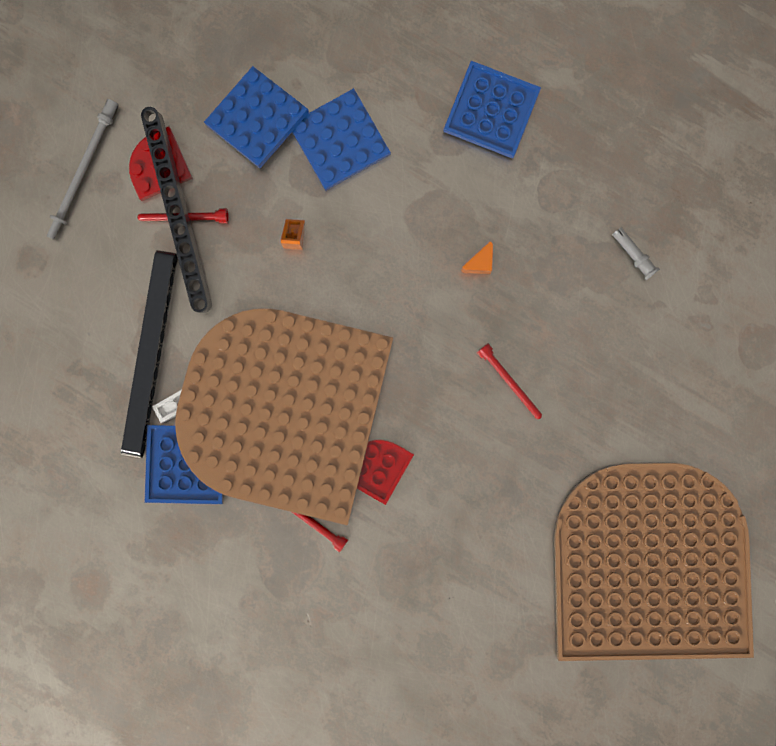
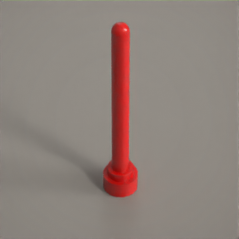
M219 208L215 212L188 213L190 220H215L220 224H228L229 222L227 208ZM141 213L137 216L139 221H168L166 213Z
M487 343L477 352L480 358L488 360L536 419H541L542 413L495 358L490 344Z
M292 512L330 540L334 549L339 553L348 542V539L343 535L342 537L336 536L312 517Z

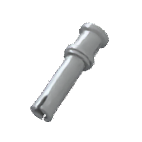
M622 227L612 234L634 260L635 268L638 267L645 275V280L660 270L659 267L656 268L649 260V255H644Z

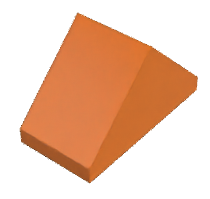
M285 220L281 236L283 248L303 250L305 220Z
M490 241L462 267L461 271L463 273L490 274L492 272L493 243Z

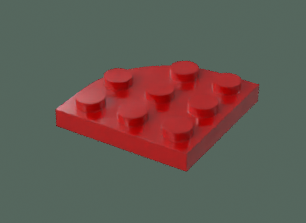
M168 126L166 131L180 184L193 179L172 129ZM160 132L154 135V140H158L160 138ZM146 137L137 144L129 162L130 178L141 201L161 193ZM165 151L159 153V159L165 157ZM166 170L164 172V178H168L170 176V170Z
M368 441L357 489L386 505L414 454L389 441Z

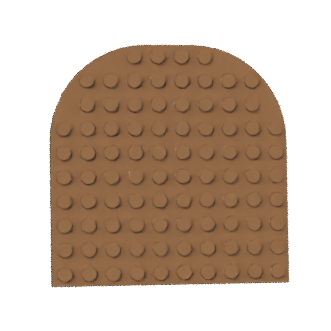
M275 309L242 311L222 320L207 332L195 348L180 394L175 427L177 442L186 464L205 485L223 495L348 525L393 337Z
M628 463L600 469L583 479L570 492L560 509L554 533L558 661L754 658L748 526L737 499L722 482L711 474L689 465L678 463Z

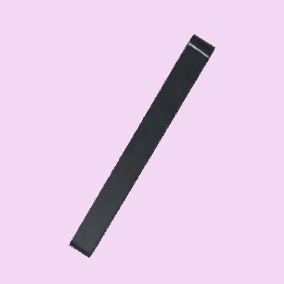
M151 106L145 107L141 112V119L190 306L195 312L206 313L211 309L212 302L164 119L155 108ZM156 114L155 119L149 122V116ZM160 132V138L158 140H154V135ZM165 151V157L159 159V153ZM166 170H170L171 172L168 178H164L163 176ZM175 188V195L169 197V190ZM176 207H180L179 215L174 216L173 210ZM184 225L185 232L179 235L178 228ZM185 244L190 245V251L188 253L183 252V246ZM194 262L195 270L189 272L188 265ZM195 281L200 283V288L197 291L192 286ZM200 299H203L205 306L200 310L197 303Z
M156 250L154 254L121 447V454L123 456L143 458L145 453L147 425L150 424L177 265V253Z

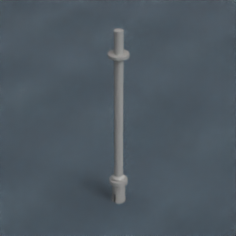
M111 99L106 100L102 112L97 116L99 118L98 126L56 216L50 215V218L54 221L47 237L51 239L55 238L61 223L67 224L63 220L106 126L113 122L112 117L119 104Z

